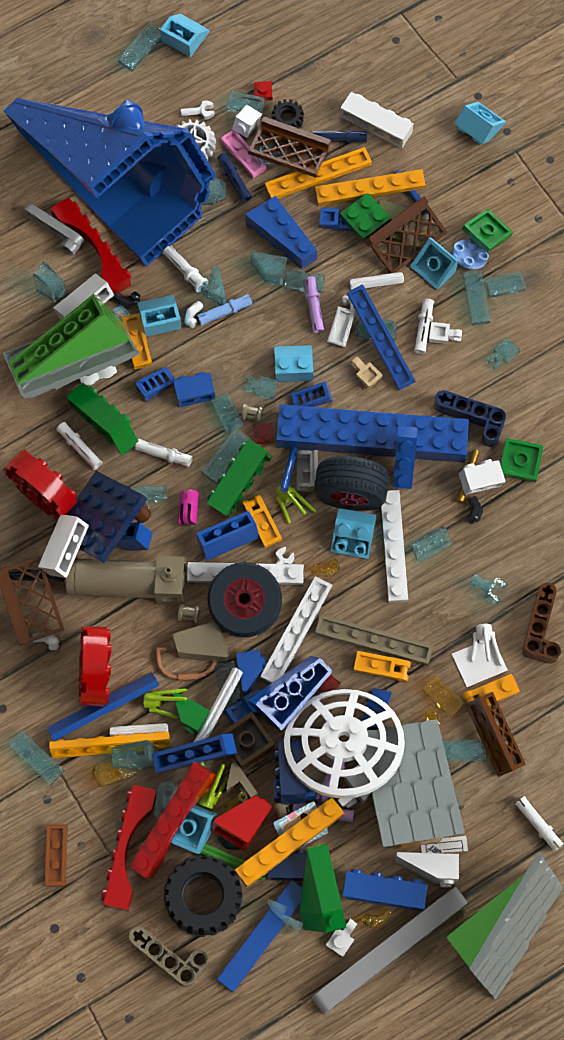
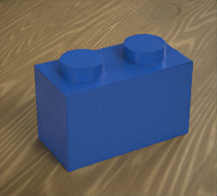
M199 372L195 376H181L177 380H173L179 408L216 400L210 372Z

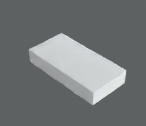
M338 306L327 340L328 343L346 347L356 311Z

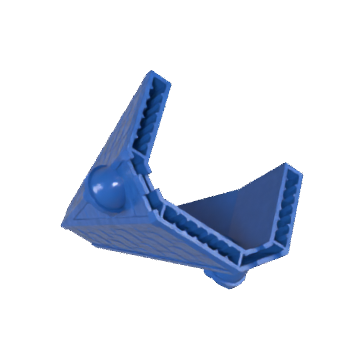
M16 98L3 110L23 137L146 267L161 255L167 246L172 245L201 219L203 212L200 209L202 203L207 202L210 193L208 186L210 180L213 181L216 174L192 134L186 128L144 121L141 107L130 100H125L122 105L110 114Z

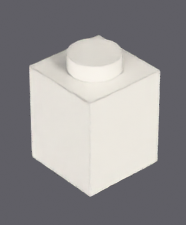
M246 105L236 116L232 129L248 138L258 127L262 114Z

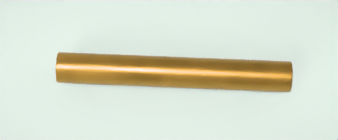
M472 449L468 464L476 465L479 455L478 450ZM461 484L456 501L463 504L466 495Z

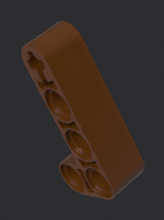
M549 582L543 583L537 592L522 652L527 658L552 664L558 660L561 648L557 643L544 639L556 596V587ZM545 591H548V598L545 601L543 600ZM543 608L547 614L541 615L537 609ZM538 626L541 628L542 632L536 633L533 631L532 627ZM534 644L537 650L531 651L527 645ZM546 650H554L556 656H549Z

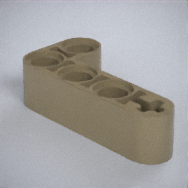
M135 927L129 933L131 943L184 987L192 986L209 965L208 954L203 950H195L184 962L144 928ZM136 933L139 935L143 933L142 937L144 938V940L148 942L146 946L140 940H137V942H135ZM158 945L160 953L155 956L149 953L151 946ZM197 955H203L206 958L203 965H196L194 963V958ZM169 958L176 960V966L172 969L165 967V962ZM185 971L192 973V979L189 982L181 980V975Z

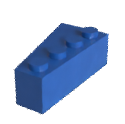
M276 196L245 214L246 225L249 228H253L259 236L268 240L274 248H278L283 252L284 256L299 268L303 269L317 260V249Z
M310 656L247 700V702L273 728L283 730L333 671L321 658Z

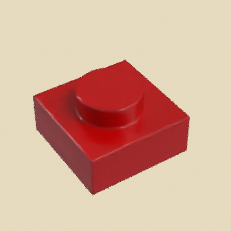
M272 81L254 82L255 101L273 100Z

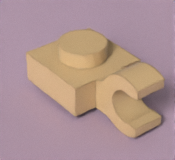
M355 357L351 361V366L358 371L356 377L368 389L382 378L383 375L370 362L365 365L359 357Z

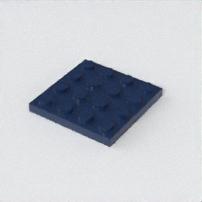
M95 471L77 497L75 506L66 514L78 517L89 525L79 550L104 563L147 501V498L116 480Z

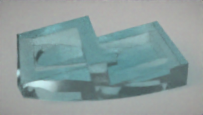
M304 270L286 271L285 289L306 292L304 279L315 277L317 291L324 293L325 275L324 273L306 274Z
M268 899L267 906L271 912L286 926L300 933L303 923L285 915L288 907Z

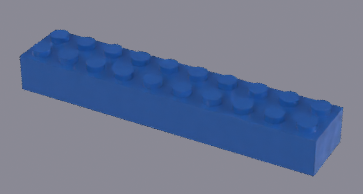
M280 404L276 448L291 449V447H296L299 450L395 457L398 426L417 427L415 459L465 463L469 419Z

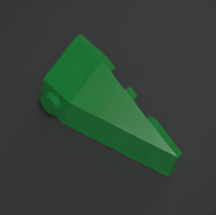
M324 843L307 847L302 898L299 909L303 929L325 933L346 928L328 844Z

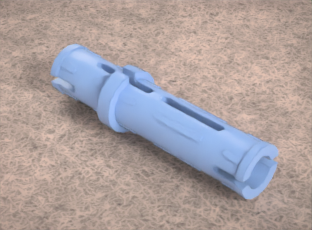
M247 294L235 300L231 299L228 303L207 312L198 314L197 317L200 325L203 326L228 314L238 313V310L253 304Z

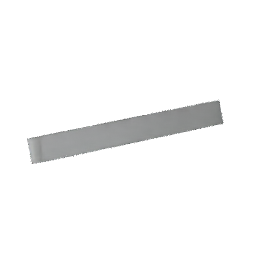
M454 887L322 988L311 999L322 1014L325 1015L464 908L468 902L459 890Z

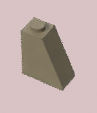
M215 621L172 634L174 641H170L173 652H177L179 658L222 663L230 662L220 627Z

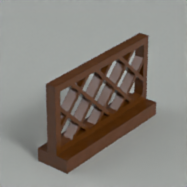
M263 116L260 128L248 150V154L316 178L324 158L329 152L331 140ZM261 134L271 138L263 140ZM280 140L287 144L280 146L278 141ZM273 142L276 147L268 149L266 144ZM262 146L264 148V151L260 152L254 150V148ZM295 146L303 148L304 150L297 152ZM290 148L293 153L285 155L283 150ZM279 151L281 157H274L271 153ZM312 152L320 154L321 156L314 158ZM307 154L310 159L302 161L300 156ZM296 157L298 163H291L288 159ZM313 163L315 170L308 169L305 165Z
M425 196L364 240L365 244L372 248L389 273H396L417 257L423 248L422 246H416L417 236L426 237V242L430 237L437 242L448 233L427 204L429 201ZM424 209L429 215L428 222L419 220L420 212ZM408 221L416 223L415 232L406 231V223ZM419 223L428 225L427 234L418 233ZM431 226H437L441 234L438 236L430 235ZM394 232L402 233L401 243L392 241V234ZM405 234L414 235L413 245L404 243ZM381 242L387 243V253L380 252L377 245ZM391 244L400 246L399 255L390 254ZM403 247L412 248V256H402ZM390 257L399 258L398 266L395 269L389 264Z
M40 556L0 569V589L20 646L65 631L45 571L40 569L37 576L26 572L29 564L38 562L39 565L41 561ZM26 565L24 570L19 568ZM17 569L23 572L18 583L10 579L8 571ZM24 574L35 578L31 588L20 584ZM37 580L45 583L46 589L43 595L32 590ZM12 583L16 584L15 589H13ZM18 586L29 591L24 601L16 598L15 592ZM31 592L41 597L37 607L26 602ZM43 598L52 604L49 613L39 609ZM18 601L23 603L21 608L19 607ZM24 605L35 609L31 619L22 616L21 611ZM53 609H54V612H55L56 617L53 616V615H51ZM37 611L48 615L43 626L32 621ZM49 617L56 619L60 628L55 630L46 628L45 625ZM24 620L29 622L27 627L25 625ZM32 623L40 627L41 630L37 636L30 638L27 630ZM43 629L49 631V632H46V633L41 634L42 631H43Z

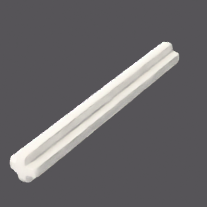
M237 668L232 669L194 742L209 738L243 674L241 670Z

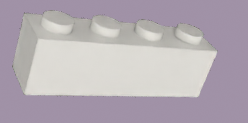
M351 92L340 108L341 118L401 149L413 132L414 123L409 119L402 118L393 111L380 107L376 102H371L360 94Z

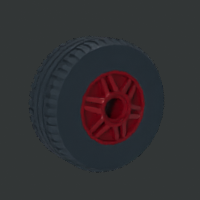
M350 456L326 458L317 466L314 493L321 502L332 507L354 511L378 509L385 503L387 498L389 474L383 466L371 460Z
M239 562L222 569L212 580L207 597L208 608L215 623L226 633L243 638L254 637L267 631L277 620L282 606V593L277 580L267 569L256 563ZM242 596H249L250 601L248 604H241L240 598Z

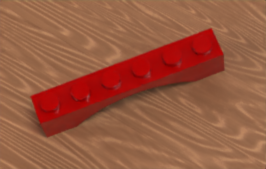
M67 197L51 207L53 218L78 233L96 250L102 263L101 277L109 284L113 294L116 292L120 293L130 287L131 274L126 268L123 269L121 267L120 259L117 255H112L110 246L106 241L103 242L100 239L101 235L98 230L90 226L89 218L81 214V209L77 202H72Z
M194 762L129 866L145 878L153 879L163 863L167 850L180 825L194 805L207 792L217 774L199 763Z
M133 785L132 790L127 792L126 802L129 803L127 810L124 809L122 812L121 821L124 823L122 829H118L116 841H119L117 849H113L111 861H114L112 869H108L106 880L109 883L107 889H103L101 897L105 907L129 912L134 892L129 883L126 870L127 850L136 829L153 813L158 794L157 790Z

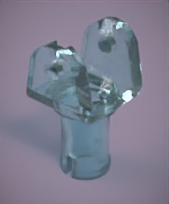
M473 574L469 585L484 591V599L494 604H499L501 599L491 593L493 587L497 586L505 589L508 585L499 578L488 581L477 574Z

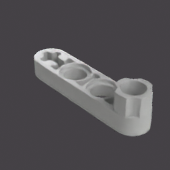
M27 203L23 208V213L29 219L63 240L60 246L67 254L74 255L84 243V239L78 233L35 205Z

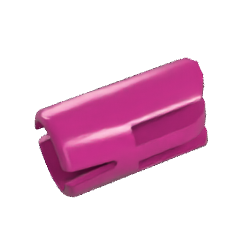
M189 489L187 494L185 490L180 492L178 525H191V523L192 525H197L199 493L197 491Z

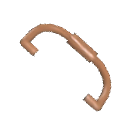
M167 646L156 647L155 649L158 669L164 676L179 681L198 680V678L210 674L217 665V661H212L210 667L201 673L171 674L163 668L160 652L167 651Z

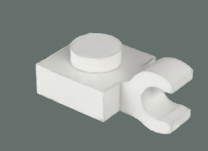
M431 322L429 342L448 344V339L454 342H461L462 330L450 329V324Z
M350 919L343 931L336 930L326 946L343 957L354 941L350 935L357 926V923Z

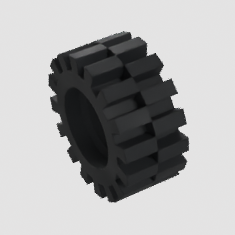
M283 99V103L278 101V106L274 105L271 114L273 120L299 129L303 125L304 112L302 106H298L297 101L293 103L292 99H289V102ZM283 113H292L294 119L284 121L281 119V115Z

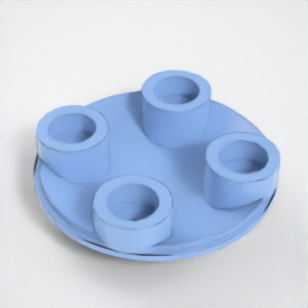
M471 238L458 241L452 249L453 257L458 260V264L467 269L482 268L489 258L488 253Z

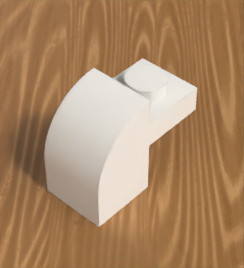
M364 772L355 776L344 777L345 782L350 788L360 787L369 783ZM370 793L354 798H340L337 804L342 809L346 807L350 809L357 803L356 799H359L364 804L368 800Z

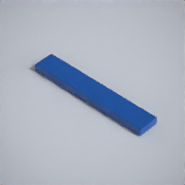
M362 284L347 292L348 298L398 390L400 391L415 383L413 375L364 285Z
M151 672L109 694L108 703L104 704V707L87 706L47 727V730L52 740L56 741L158 687L159 683Z
M291 880L217 980L234 993L300 905L302 887Z

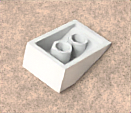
M397 852L395 856V863L434 884H440L441 888H452V885H455L459 879V854Z

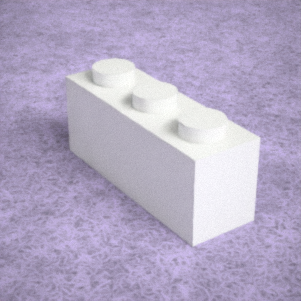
M94 274L53 308L59 319L62 320L92 294H95L103 303L113 297L114 294L109 284L97 274Z
M61 514L38 567L49 575L67 578L89 525L78 517Z

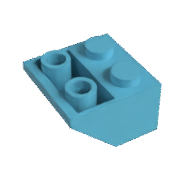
M182 14L170 16L160 29L161 41L190 58L210 32L209 29Z
M173 295L137 303L146 337L182 329L180 315Z
M339 508L331 552L368 559L376 515Z

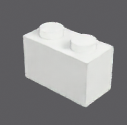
M491 459L481 462V465L477 466L468 464L458 474L465 495L497 488L506 482L499 460L493 462Z

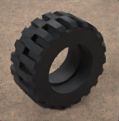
M197 855L195 858H187L182 864L176 865L174 867L175 870L169 874L167 884L164 887V903L171 920L177 927L186 931L187 934L205 937V935H217L218 932L226 930L230 924H233L237 914L240 912L242 902L240 881L233 868L225 864L223 860L215 859L210 855H207V857ZM199 877H209L215 880L222 889L223 897L220 906L216 911L208 915H198L191 912L184 901V892L187 885Z

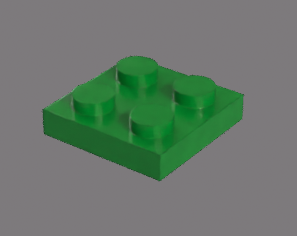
M369 193L340 213L343 221L363 242L391 221V217Z
M488 208L464 224L462 228L486 253L502 244L513 234V231Z
M506 438L500 465L503 475L536 483L544 445Z

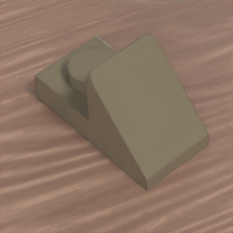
M233 761L231 763L226 793L240 785L239 790L245 798L258 797L257 791L236 761Z

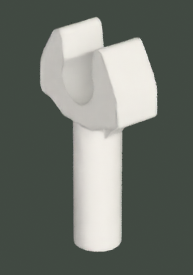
M202 101L200 107L181 109V115L200 114L204 120H209L214 117V111L205 110L214 108L213 103Z
M286 547L279 549L276 552V564H292L294 562V553L285 559L282 555L285 553Z

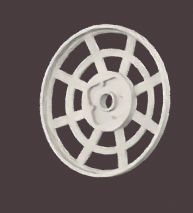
M332 690L312 697L290 720L285 731V756L293 774L310 790L333 798H354L379 789L396 773L404 755V733L394 711L379 698L358 690ZM335 695H350L348 702H335L324 706L319 701ZM358 696L376 702L386 711L376 715L368 707L357 703ZM312 704L317 711L309 717L304 728H292L297 717ZM337 707H347L345 715L333 717L328 710ZM355 708L365 712L370 718L361 722L353 717ZM320 715L327 721L322 729L310 728ZM392 717L398 732V746L386 742L383 720ZM376 724L380 732V740L368 737L366 728ZM346 735L349 737V740L342 742L338 738ZM290 736H302V747L306 757L297 764L291 753ZM308 736L320 737L321 746L313 752L310 751L308 745ZM367 745L377 747L378 750L375 755L367 762L362 755ZM384 750L396 753L390 767L377 778L372 767L380 760ZM326 754L334 760L333 768L323 765L317 758ZM356 760L360 765L357 768L341 770L342 762ZM309 764H312L318 770L331 775L329 787L313 781L302 770ZM364 772L370 783L360 787L338 789L339 777L355 776Z

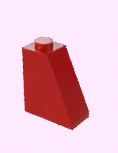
M254 796L215 818L211 831L246 851L269 816L272 805L267 800Z

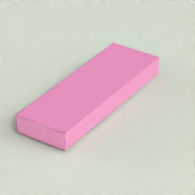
M231 130L220 138V142L252 179L267 170V166L260 158L248 154L250 146L238 132Z

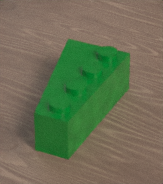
M82 382L66 396L71 407L87 423L89 422L99 434L101 433L111 446L114 444L121 456L139 442L129 424L131 422L129 417L124 413L121 415L114 404L109 405L107 399L103 395L99 396L92 386L88 387Z
M250 439L242 443L237 458H233L228 465L229 470L226 474L221 475L216 490L213 489L207 497V504L228 518L243 499V491L247 492L252 487L254 476L260 475L264 470V462L266 460L270 462L273 458L267 450Z

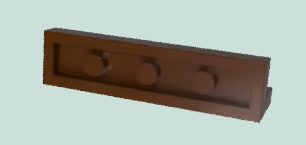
M490 692L465 703L497 776L500 777L526 765L494 693ZM487 698H488L489 701H490L491 708L488 706V704H487V702H486V699H487ZM495 718L498 719L500 723L499 726L496 724ZM504 737H506L508 745L505 744ZM512 755H514L518 764H514Z

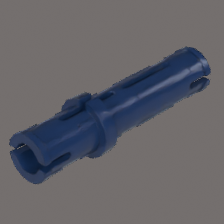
M347 129V131L313 130V134L330 139L331 142H347V144H351V142L367 143V131H351V129Z
M226 152L221 153L217 159L224 169L225 176H228L241 201L243 203L251 200L252 195H250L238 174V168L232 163Z

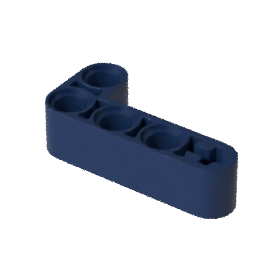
M445 390L439 391L436 394L434 401L436 411L458 419H469L470 423L485 427L482 443L487 447L497 445L506 419L504 410ZM462 405L465 409L459 410L456 406ZM480 411L483 415L478 416L474 412ZM498 417L501 421L496 422L492 418ZM492 433L495 435V438H489L487 434Z

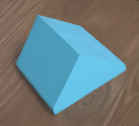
M430 237L410 267L433 287L439 289L456 272L458 260Z

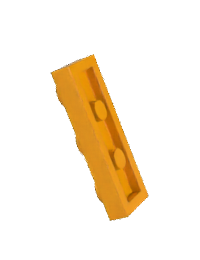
M140 313L122 317L123 324L139 352V355L132 358L134 370L153 366Z

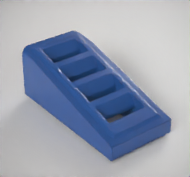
M165 367L135 382V387L146 402L174 384L173 380L176 379L169 369ZM166 374L169 381L166 382L162 375ZM159 378L163 384L160 385L156 379ZM151 382H154L155 388L150 384ZM146 385L149 387V391L145 389Z
M326 381L290 393L294 406L315 407L333 402ZM322 390L324 391V397H322L320 391ZM314 392H316V395H317V398H318V399H314V396H313V393H314ZM306 394L309 395V398H310V401H309V402H307V400H306V396H305ZM298 396H301L303 404L299 403Z

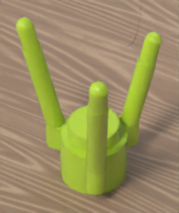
M281 486L276 489L278 495L276 500L279 502L288 524L291 521L284 501L285 503L292 501L301 513L305 515L306 511L295 499L296 497L308 509L316 513V510L293 487L289 486L286 493L280 491Z
M187 689L146 692L144 695V708H149V712L179 719L178 715L157 709V707H161V701H186V697H165L161 695L174 694L175 692L182 693L186 692Z
M224 764L220 766L211 790H207L199 799L198 805L212 809L217 804L229 778L227 777L218 792L214 793L223 773Z

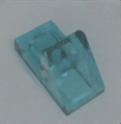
M219 266L212 267V274L209 275L211 285L202 286L201 294L221 306L226 304V296Z
M166 485L131 488L147 498L145 503L148 507L149 500L160 502L163 499H168Z

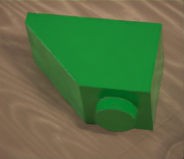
M177 692L174 693V697H184ZM188 698L186 701H175L183 730L191 735L194 733L198 735L210 710Z

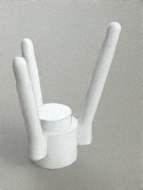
M490 624L477 625L476 632L473 633L474 640L470 661L474 662L477 642L479 640L480 643L485 644L486 659L489 662V642L492 641L498 664L502 666L503 663L496 643L495 632H492V626Z

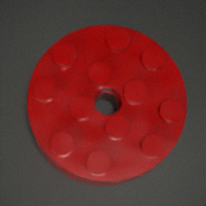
M25 449L19 451L3 468L5 475L16 483L15 487L28 500L47 515L54 514L53 517L56 520L59 519L61 514L66 515L77 503L75 498L77 494L61 481L63 477L54 470L52 472L47 468L48 464L42 458L37 460Z
M82 626L81 650L79 653L78 695L81 697L79 699V706L104 707V704L108 703L109 688H107V684L111 676V664L108 663L111 657L112 645L109 644L111 630L107 629V627Z

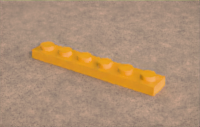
M363 147L324 161L316 178L296 171L266 182L265 188L270 199L274 196L279 199L371 166L372 161L366 148ZM314 165L307 167L308 169L315 170Z
M420 169L315 186L318 206L358 200L367 193L372 197L425 189L423 170Z
M157 731L149 734H119L113 737L98 736L89 739H59L49 742V748L52 758L170 749L171 741L169 732Z
M330 798L236 868V874L248 888L344 816L343 810L333 798Z

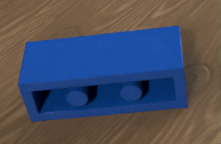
M398 426L393 488L412 489L417 427Z
M249 511L196 533L199 548L206 560H210L259 538L257 524Z

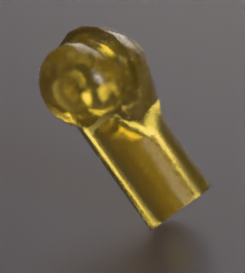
M240 792L235 798L228 801L224 807L226 809L225 813L248 799L247 794Z

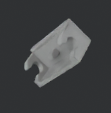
M318 450L299 451V455H297V492H314L318 466Z

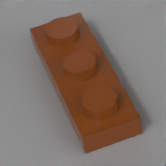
M47 824L45 887H66L67 824Z

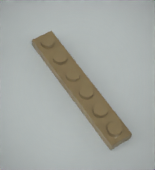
M320 614L315 634L427 666L429 665L434 646Z

